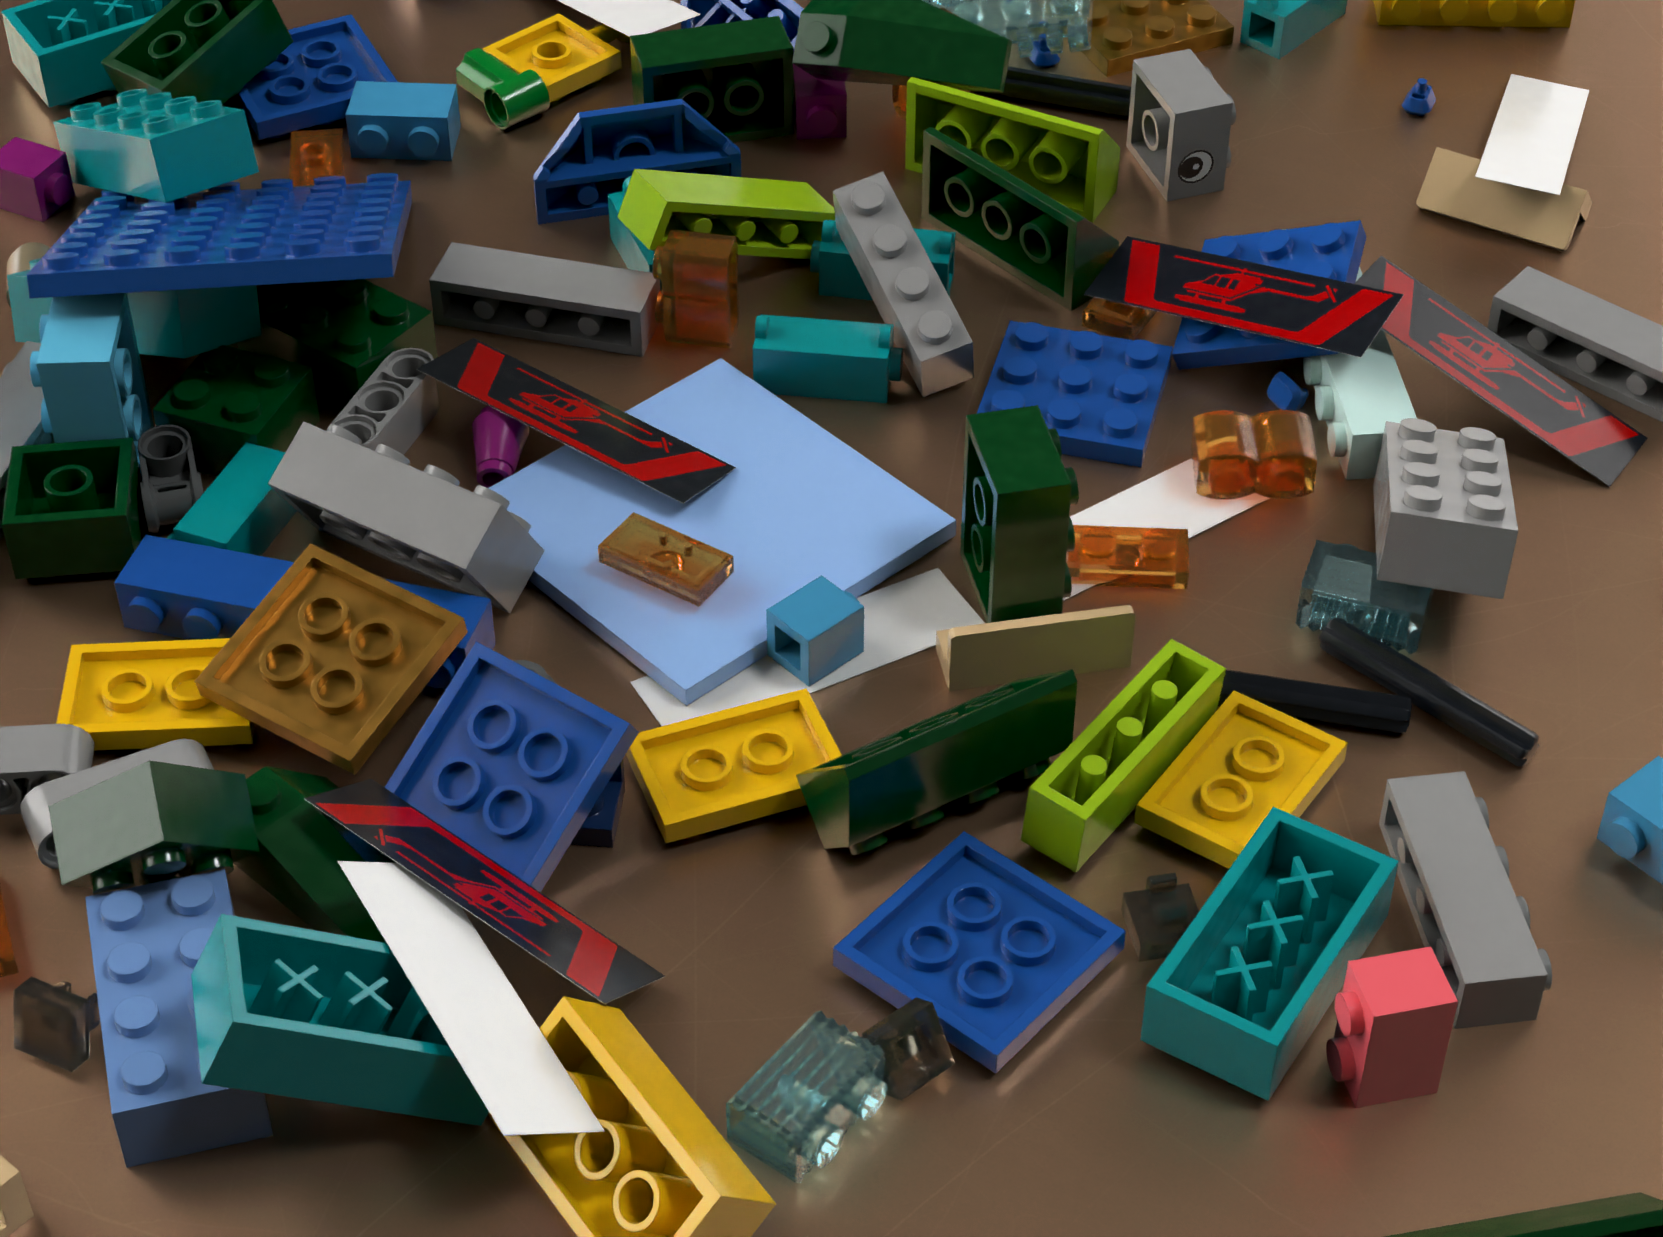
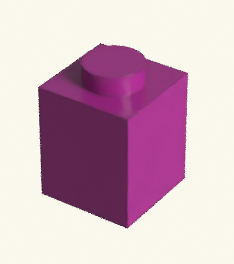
M793 64L794 124L797 140L847 137V92L845 81L819 80Z
M14 137L0 149V209L44 222L75 196L66 152L18 137Z

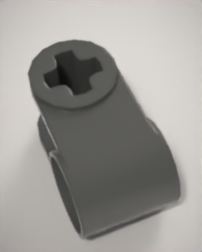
M175 425L153 427L144 432L138 440L137 447L143 480L140 481L149 534L159 533L161 526L178 524L204 493L200 472H197L191 437L188 431Z

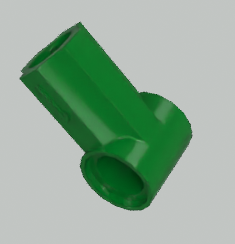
M480 48L466 52L461 64L455 69L457 84L484 103L489 118L499 129L504 130L546 112L550 107V98L546 85L535 71L530 69L517 74L494 56L487 54Z

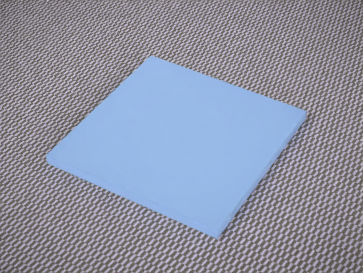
M722 358L625 411V413L736 467L684 504L567 445L489 487V489L497 492L509 501L510 504L507 511L521 517L531 525L528 533L545 550L528 581L686 706L767 655L766 609L821 575L841 590L847 591L858 598L956 536V519Z

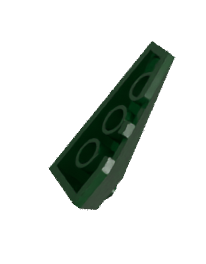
M811 0L800 14L792 63L819 80L907 86V81L911 77H915L958 90L1004 93L1012 41L922 0Z
M269 766L263 767L248 777L246 782L260 852L238 860L233 864L313 930L386 943L337 861L397 862L304 800V798L339 787L327 777Z

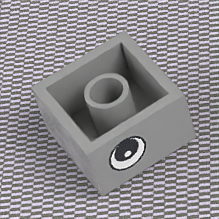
M1191 49L1134 59L1126 147L1167 202L1224 190L1226 168H1229L1231 164V151L1229 147L1230 128L1236 120V108L1233 98L1224 92L1213 78L1210 69L1204 67Z

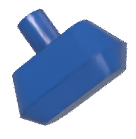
M1040 32L1039 37L1033 38L1025 50L1030 60L1038 68L1053 67L1060 61L1056 49L1049 41L1048 32Z
M1418 79L1417 84L1407 93L1402 107L1408 114L1424 116L1432 110L1436 97L1432 87L1427 85L1426 79Z
M1278 372L1267 389V396L1286 416H1290L1304 406L1309 392L1306 388H1301L1284 372Z

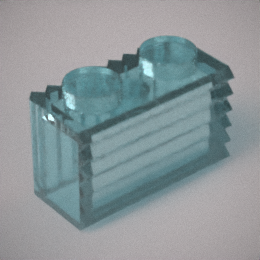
M1316 540L1301 584L1296 624L1300 629L1308 626L1312 631L1318 629L1322 631L1331 619L1342 618L1387 646H1393L1397 651L1406 649L1409 654L1417 652L1431 606L1434 589L1377 580L1376 553L1360 550L1351 544H1334Z
M816 1011L726 1103L727 1140L795 1183H801L804 1175L810 1173L814 1165L818 1168H824L833 1160L841 1147L843 1137L846 1135L849 1126H854L858 1117L866 1121L882 1105L887 1093V1083L884 1081L885 1052L880 1045L873 1046L868 1038L861 1039L856 1031L850 1032L844 1024L838 1025L833 1017L826 1018L822 1011Z

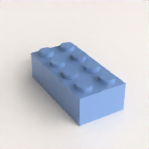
M225 869L86 896L85 901L111 1112L126 1168L273 1136L266 1093L206 1085L201 1082L191 974L220 915L235 916Z

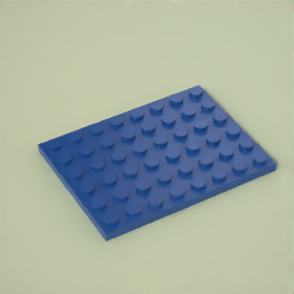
M377 173L368 175L367 183L346 184L344 176H324L315 178L314 186L293 187L292 179H271L262 181L261 189L240 190L239 182H228L209 188L207 192H197L167 203L102 190V197L95 198L29 271L27 274L29 299L394 277L412 204L411 180L399 181L397 173Z

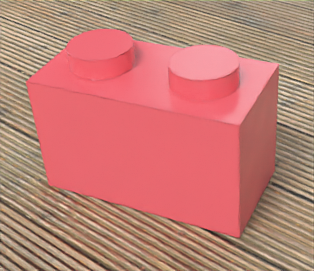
M1431 946L1348 961L1343 992L1337 993L1335 996L1337 1024L1334 1038L1327 1041L1326 1054L1333 1078L1337 1082L1344 1081L1355 1108L1435 1094L1438 1091L1458 1000Z

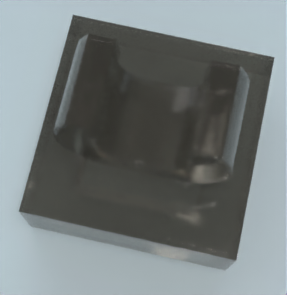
M1176 873L1149 876L1146 882V890L1123 893L1121 912L1139 962L1167 958L1199 912L1189 883L1177 885Z
M31 976L13 990L14 1048L73 1072L90 1058V1031L100 1023L97 994L93 993L86 999L71 993V983L62 981L51 985Z
M917 997L862 1033L863 1036L859 1037L869 1066L876 1069L885 1095L899 1100H903L955 1064L933 1003Z

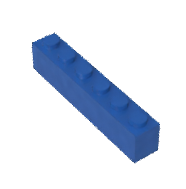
M145 535L114 581L124 627L188 640L231 638L294 562ZM385 579L464 618L468 633L426 686L447 689L476 641L493 650L496 641L490 598Z

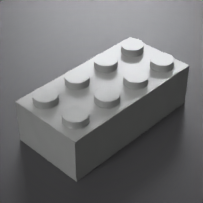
M1416 418L1403 419L1400 423L1386 421L1373 484L1377 580L1503 599L1518 535L1504 439L1497 438L1491 431L1477 427H1465L1460 432L1436 429L1433 423Z
M303 421L268 482L271 488L319 531L464 594L490 598L492 606L511 613L545 550L528 533L531 525L521 517L507 511L510 503L506 498L481 485H477L474 492L458 486L460 482L453 475L430 464L426 466L424 471L409 466L410 460L386 445L378 444L375 451L361 445L362 441L360 438L338 425L330 424L327 430H323Z

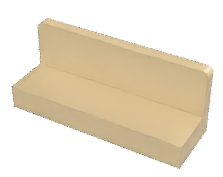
M1436 147L1416 201L1420 209L1559 251H1566L1568 249L1578 220L1586 222L1593 203L1587 190L1563 184L1560 195L1477 178L1475 175L1481 159Z
M1122 605L954 627L936 631V651L949 691L1007 684L1018 679L1073 669L1074 674L1126 668L1131 667L1136 616L1131 605Z

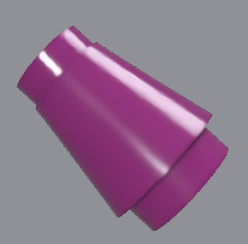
M487 405L474 419L472 431L477 482L479 485L489 488L515 473L530 429L528 425Z

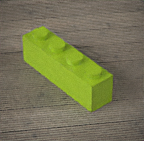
M634 169L617 217L649 250L810 259L813 241H821L823 221L835 220L834 207L807 182Z
M1171 638L1029 787L1021 841L1076 873L1135 809L1142 797L1217 711L1226 668Z

